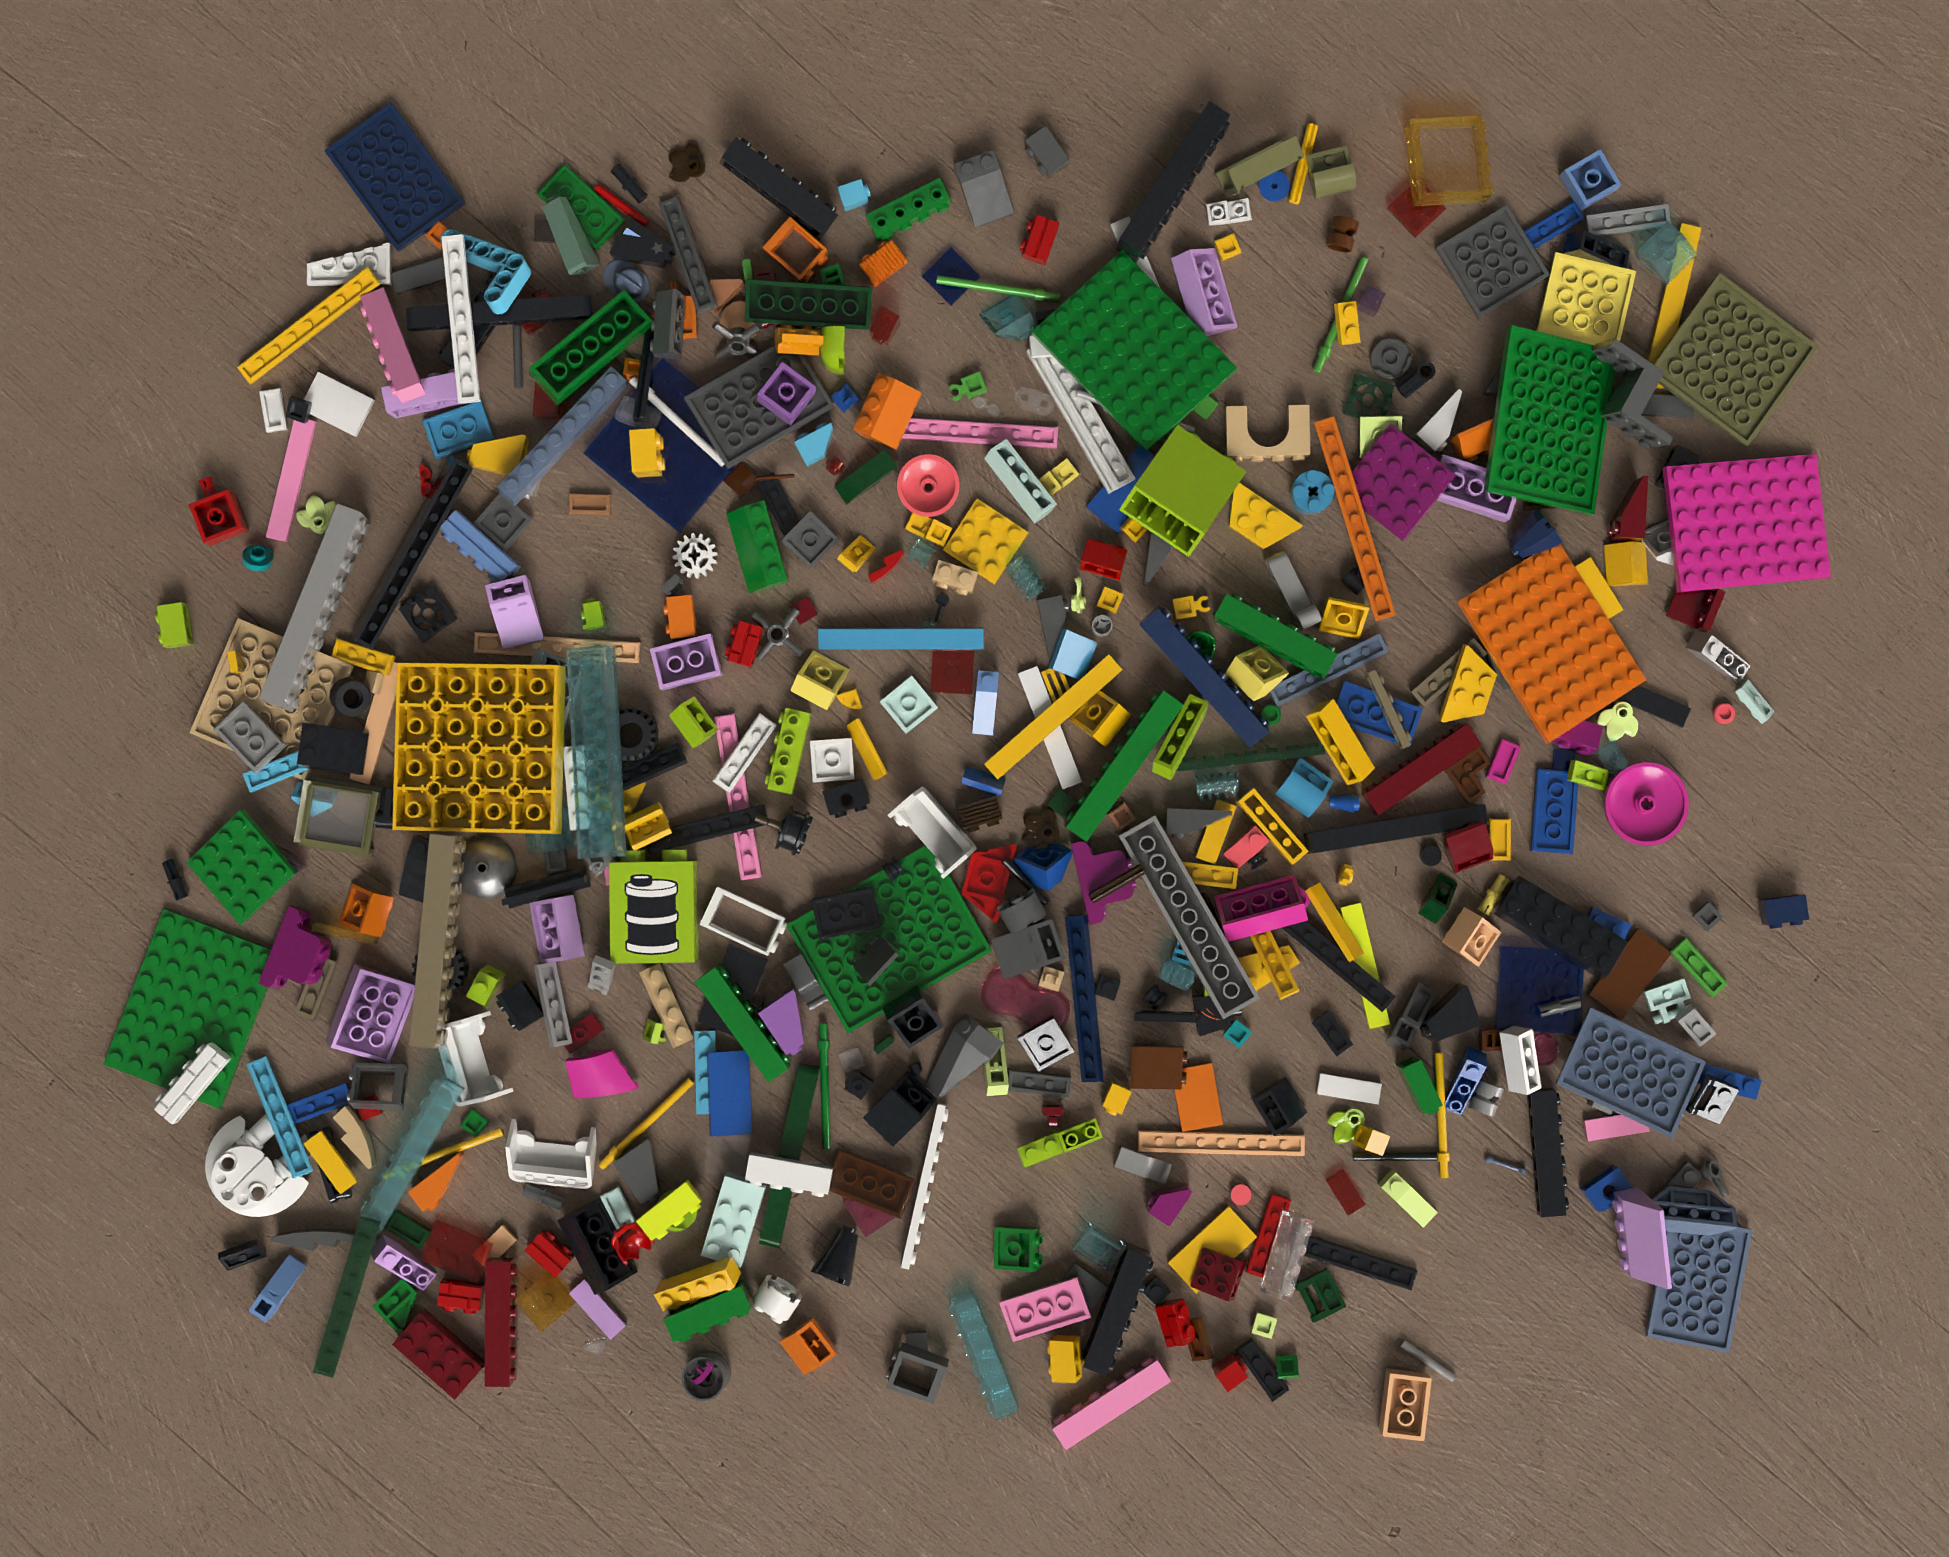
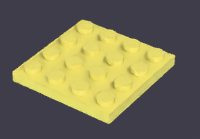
M1555 252L1536 331L1590 345L1614 338L1620 341L1636 271Z

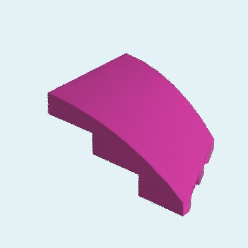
M613 1049L594 1050L588 1057H569L565 1061L574 1098L614 1095L635 1090L639 1087L638 1083L633 1082L627 1074L628 1069L620 1062Z

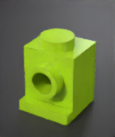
M596 598L583 600V609L580 610L582 621H586V625H582L583 629L588 631L606 627L602 602L596 601Z

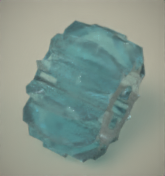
M1166 960L1159 974L1162 980L1182 990H1189L1196 976L1193 970L1173 960Z

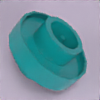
M250 545L242 552V563L252 571H265L272 566L274 555L266 546Z

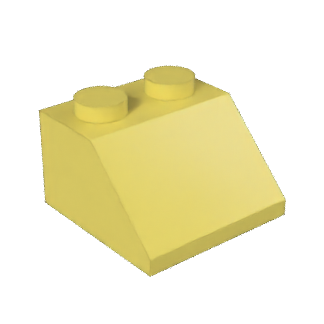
M1257 646L1235 656L1225 674L1249 698L1255 701L1266 696L1289 672L1266 649Z
M813 650L797 674L791 692L828 710L850 669Z

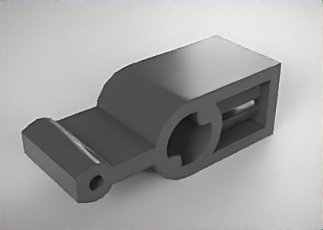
M802 953L783 964L810 1011L828 1001Z

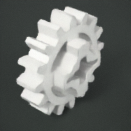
M692 533L690 539L684 535V542L677 541L680 547L673 548L677 555L672 556V558L678 560L675 567H682L680 569L681 574L687 571L688 578H691L692 574H694L696 579H699L700 573L706 577V570L713 571L711 564H717L713 557L718 556V553L712 551L716 546L715 544L709 545L710 538L704 541L703 534L696 538V535ZM698 543L705 545L708 551L701 550ZM688 544H690L689 549L686 552H683L684 548ZM695 550L698 554H700V556L697 557L696 563L694 559L690 557V555H694ZM708 560L706 565L701 568L703 561ZM683 561H689L692 569L687 568Z

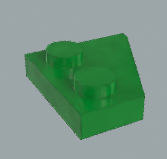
M402 1278L372 1306L399 1336L405 1329L418 1291L411 1283Z

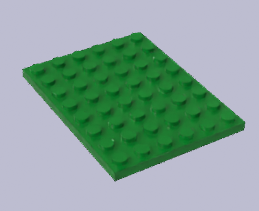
M1123 250L1032 331V335L1146 453L1237 371V367Z
M1514 325L1507 326L1484 492L1587 515L1595 514L1607 430L1606 419L1600 415L1611 397L1615 370L1611 364L1599 360L1597 355L1591 351L1594 345Z
M926 845L899 860L906 873L898 875L893 882L890 881L885 871L881 870L845 891L849 892L873 887L881 928L819 940L814 910L787 924L789 932L847 1034L883 1014V1007L914 987L918 986L923 991L992 951L949 874L944 879L941 877L942 873L934 865L936 857ZM883 935L900 951V954L869 986L854 969L853 966L856 962L853 960L861 951L865 954L870 949L868 944L875 936L880 938Z
M163 909L103 1065L169 1090L171 1088L169 1083L176 1076L180 1077L184 1072L182 1070L183 1066L189 1060L193 1061L197 1057L195 1053L202 1044L207 1045L213 1042L222 1051L227 1053L231 1059L199 1096L197 1101L221 1109L269 988L258 983L272 949L174 911Z

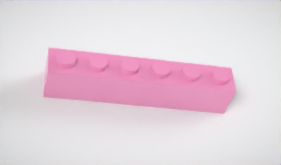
M384 287L360 296L363 305H360V309L364 317L368 316L369 320L365 322L369 332H374L375 336L371 338L375 348H380L381 352L377 354L381 364H386L387 368L383 370L387 380H392L393 384L389 386L393 396H398L401 403L425 395Z
M1156 1356L1154 1358H1146L1140 1363V1367L1135 1370L1133 1368L1129 1369L1123 1374L1124 1377L1122 1379L1109 1382L1105 1386V1390L1100 1393L1099 1391L1094 1392L1088 1397V1401L1083 1404L1080 1402L1074 1405L1070 1413L1065 1416L1061 1414L1053 1420L1052 1430L1065 1450L1171 1382L1169 1375Z

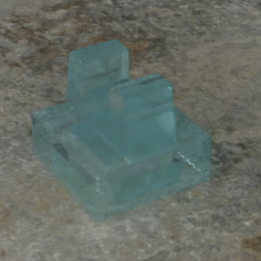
M917 540L909 552L908 561L912 562L916 557L921 560L919 567L923 568L936 550Z

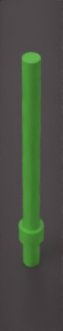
M1360 258L1341 303L1351 302L1367 265V258ZM1335 318L1323 346H1320L1318 350V358L1313 367V371L1316 373L1321 372L1325 360L1329 359L1332 352L1330 349L1337 335Z
M937 275L936 280L937 284L1030 297L1036 301H1043L1044 299L1059 302L1060 293L1047 292L1041 288H1035L1034 290Z

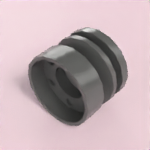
M712 1350L702 1351L693 1357L683 1369L681 1377L682 1386L693 1399L699 1401L711 1400L717 1397L729 1383L731 1367L726 1357L721 1353ZM709 1360L714 1365L711 1370L712 1375H708L699 1384L692 1382L691 1378L700 1374L696 1367L699 1366L705 1370L707 1367L706 1363Z

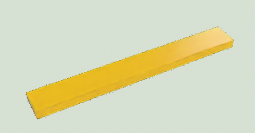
M1681 223L1679 226L1647 360L1652 364L1678 329L1701 227ZM1658 383L1656 388L1663 389L1664 387Z
M366 267L237 367L249 384H253L361 300L360 296L370 293L381 285L380 281L370 268Z
M1110 655L1106 656L984 765L998 780L1118 675L1122 668Z

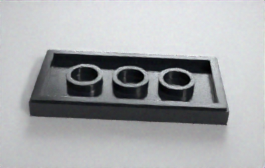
M729 944L720 967H724L727 970L732 984H737L740 988L742 998L751 1003V998L754 996L768 960ZM707 999L698 1022L734 1036Z

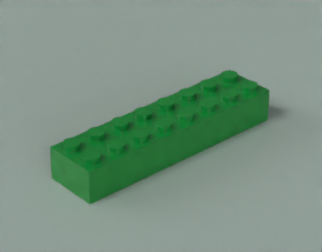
M1164 690L1160 694L1156 692L1149 701L1151 707L1148 711L1144 709L1136 719L1139 722L1136 728L1132 726L1124 736L1127 738L1124 744L1120 743L1112 753L1115 755L1112 761L1108 760L1100 770L1103 772L1099 779L1097 777L1094 778L1088 788L1091 789L1087 796L1085 794L1082 795L1076 804L1079 808L1075 813L1071 811L1064 820L1067 823L1065 828L1083 841H1088L1184 706Z

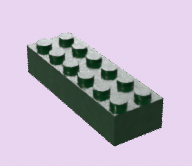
M746 279L744 322L815 327L844 326L846 329L870 330L872 287Z

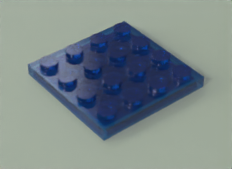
M1500 946L1495 1029L1505 1030L1512 1026L1533 1029V1032L1577 1035L1581 1026L1584 969L1551 949ZM1576 995L1580 997V1008L1564 1011L1563 1014L1556 1013L1544 1017L1540 1015L1538 1004L1556 1001V998L1560 1000Z

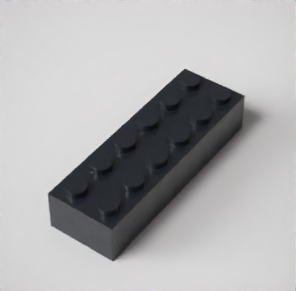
M736 137L721 157L719 164L820 240L837 218L836 209L831 204H824L818 200L820 197L814 191H807L801 187L803 184L797 178H790L784 174L786 171L780 165H773L767 161L769 158L763 152H756L750 148L752 145L746 139Z
M1520 875L1513 880L1494 912V915L1600 980L1609 976L1628 943L1622 937Z
M1127 1242L1125 1243L1082 1354L1083 1368L1107 1376L1108 1371L1112 1372L1116 1362L1114 1359L1116 1351L1120 1352L1123 1344L1122 1334L1123 1332L1127 1333L1131 1320H1129L1131 1312L1134 1313L1138 1306L1137 1295L1139 1292H1143L1146 1281H1144L1146 1272L1150 1273L1154 1261H1152L1148 1250Z

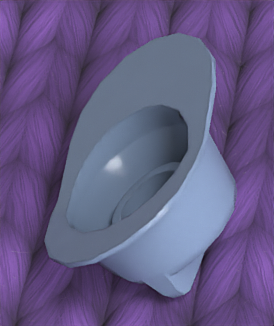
M615 260L606 266L603 272V280L612 292L618 295L625 290L635 302H639L647 296L650 283L647 276L639 269L621 260Z

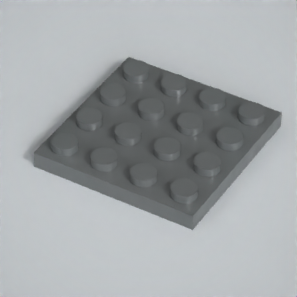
M1505 205L1435 248L1477 319L1550 276L1508 205Z

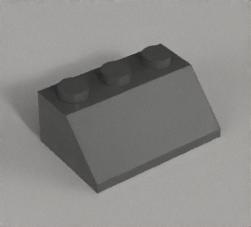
M678 289L657 292V298L653 300V309L656 310L655 319H652L654 339H651L650 351L657 358L682 359L686 297Z

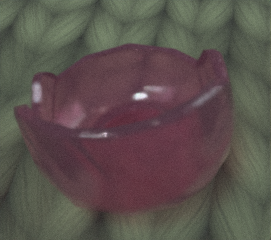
M1537 1033L1533 1035L1538 1065L1546 1067L1553 1064L1559 1055L1557 1041L1550 1034Z

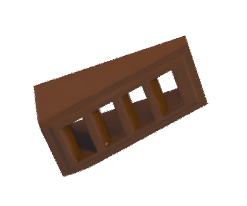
M1479 1029V1050L1501 1051L1502 1046L1499 1032L1505 1029ZM1488 1034H1491L1490 1046H1488ZM1496 1034H1499V1045H1496Z

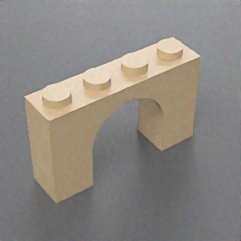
M1309 405L1287 406L1286 436L1280 444L1272 447L1258 445L1251 439L1247 428V406L1225 407V455L1232 458L1235 462H1243V459H1251V462H1262L1264 458H1272L1274 462L1284 461V458H1292L1293 461H1304L1306 457H1309Z

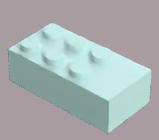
M727 1171L701 1256L716 1261L732 1256L736 1265L741 1268L765 1193L766 1183H762L761 1186L749 1184V1180H745V1176Z

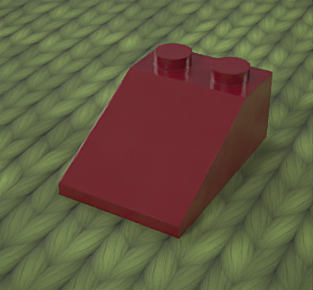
M1642 476L1633 481L1614 514L1611 524H1608L1607 536H1610V542H1638L1645 539L1648 476Z

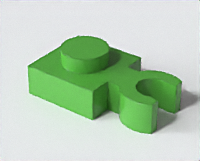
M980 371L961 378L962 385L953 384L948 387L949 391L955 389L959 392L957 396L952 397L953 401L960 400L964 394L970 399L987 392Z

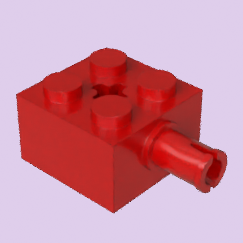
M211 477L204 478V481L200 479L198 482L205 498L188 505L203 543L212 546L248 532L249 529L235 492L227 489L217 493ZM219 514H221L222 517L220 518V521H217V519L219 518Z

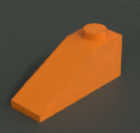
M463 1152L458 1153L408 1191L422 1212L426 1209L432 1211L441 1204L439 1200L444 1197L464 1156Z

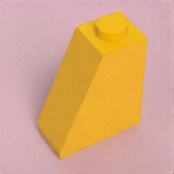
M517 435L473 444L472 449H469L467 453L468 465L476 469L508 476L526 457L530 438L526 435Z

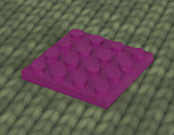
M1391 423L1352 471L1363 510L1402 541L1407 538L1456 476L1455 473Z

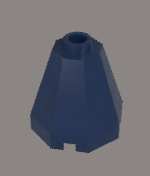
M1537 508L1528 516L1511 539L1510 543L1512 546L1509 549L1516 558L1520 555L1524 559L1556 548L1563 541Z

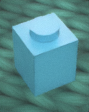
M861 179L838 187L845 211L869 204L867 197L871 195L867 184L863 185Z

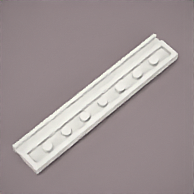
M1030 349L1026 351L1027 355L1107 493L1110 494L1134 481L1133 473L1091 401L1075 396L1077 389L1084 390L1083 387L1054 357L1031 358Z

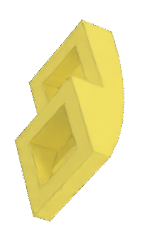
M1066 458L1038 480L1050 496H1053L1081 474L1069 458Z

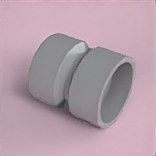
M1480 1080L1474 1090L1477 1094L1472 1096L1468 1107L1494 1117L1498 1108L1496 1101L1501 1100L1504 1089Z

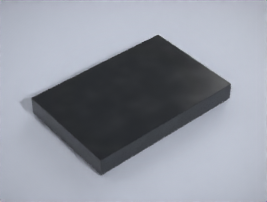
M873 887L811 899L819 940L881 928Z

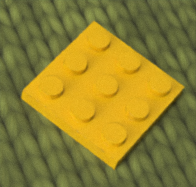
M976 499L943 551L969 569L978 572V575L995 585L1029 532L979 499Z

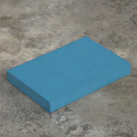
M482 400L481 402H473L422 420L436 460L470 449L473 444L496 440Z

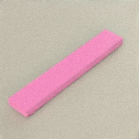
M296 420L293 421L267 529V538L288 543L317 423L315 421L308 420L305 424Z

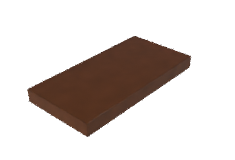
M1636 928L1627 940L1628 943L1609 976L1603 980L1598 979L1587 994L1621 1020L1672 954L1639 928Z
M838 1150L832 1165L833 1172L829 1191L901 1219L916 1179L845 1151Z

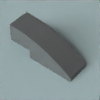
M1418 982L1395 1020L1386 1041L1403 1051L1407 1049L1417 1029L1420 1028L1437 992Z

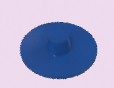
M1276 171L1259 181V191L1269 201L1282 200L1290 189L1289 180L1281 171Z

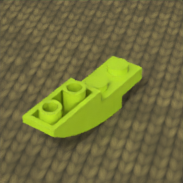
M1096 1118L1034 1139L1032 1142L1019 1146L1016 1149L1023 1168H1026L1103 1137Z

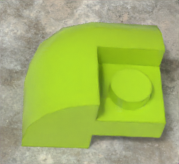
M822 327L820 329V336H824L823 345L819 349L821 360L830 372L844 375L845 327Z

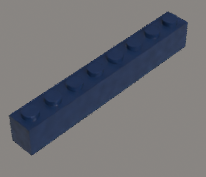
M1158 605L1140 621L1139 625L1247 746L1251 748L1269 733V722L1263 715L1258 716L1254 710L1256 708L1249 700L1245 701L1240 696L1242 692L1235 684L1230 685L1227 681L1228 676L1221 669L1217 670L1213 666V659L1207 653L1204 655L1199 650L1201 647L1194 638L1191 640L1185 634L1187 632L1186 629L1179 622L1176 624L1171 619L1173 617L1171 612L1166 607L1162 608Z

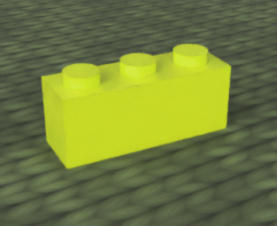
M687 1179L640 1216L636 1222L651 1241L656 1237L660 1240L668 1233L667 1228L671 1225L678 1226L685 1220L683 1216L688 1212L691 1214L696 1212L701 1207L699 1203H701L703 1198Z

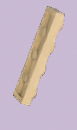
M660 963L639 972L672 1047H678L692 1040L693 1036Z

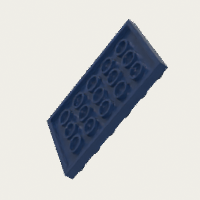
M392 102L324 150L398 252L429 231L435 224L443 221L465 205V202Z

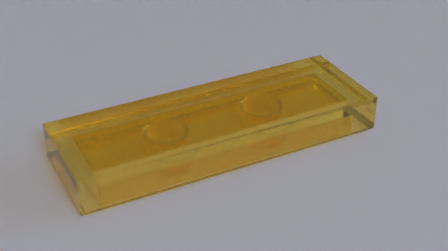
M322 922L313 923L312 931L369 944H377L379 940L377 936L359 933L353 929Z

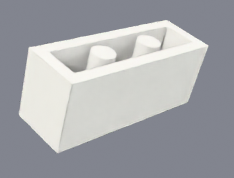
M1512 1026L1499 1032L1508 1090L1529 1095L1541 1089L1533 1029Z

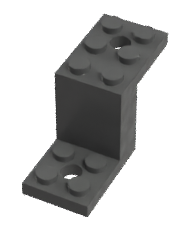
M1616 338L1595 344L1591 351L1597 355V358L1611 364L1615 371L1623 373L1600 416L1605 418L1609 425L1621 429L1625 436L1637 440L1638 444L1643 448L1650 449L1670 445L1674 437L1641 415L1664 372Z

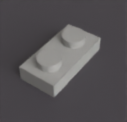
M1692 1005L1675 1017L1700 1047L1716 1035V1032Z

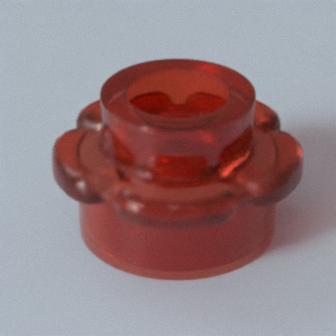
M833 456L826 461V469L832 475H841L843 473L842 470L845 468V465L840 459Z

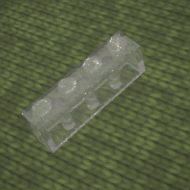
M1282 1211L1259 1291L1277 1299L1291 1301L1312 1232L1313 1219L1296 1212Z

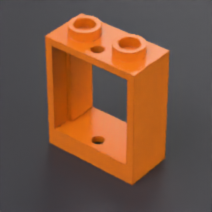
M791 217L784 222L762 247L764 253L797 282H808L813 277L815 268L818 265L821 267L828 259V250ZM793 231L819 252L801 274H798L775 253Z

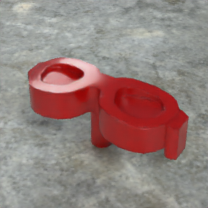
M420 465L419 474L421 477L420 481L422 482L420 491L421 495L425 497L428 496L433 487L428 482L432 477V472L426 466Z

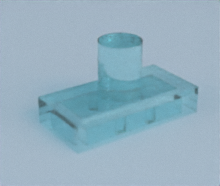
M1615 741L1610 742L1595 752L1606 769L1609 770L1612 778L1620 770L1631 765Z

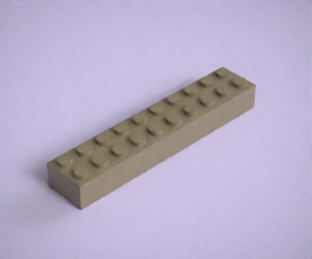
M430 834L409 1043V1046L435 1049L442 1046L448 1037L445 1022L449 1020L450 1016L447 1002L451 999L452 995L449 981L453 978L454 974L451 960L455 957L456 946L453 945V939L458 933V925L455 924V919L460 912V904L457 903L458 895H461L462 883H459L460 874H463L464 862H461L462 853H465L466 841H463V836Z

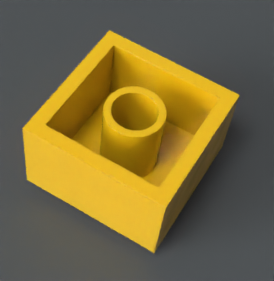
M655 428L629 430L632 473L637 478L662 476V470H665V459L661 455V450L664 449L663 437Z

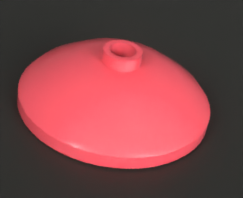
M932 454L920 455L908 461L901 469L897 480V491L901 502L909 511L923 517H934L943 514L955 503L959 494V478L954 467L944 458ZM931 484L932 490L926 491L925 485Z

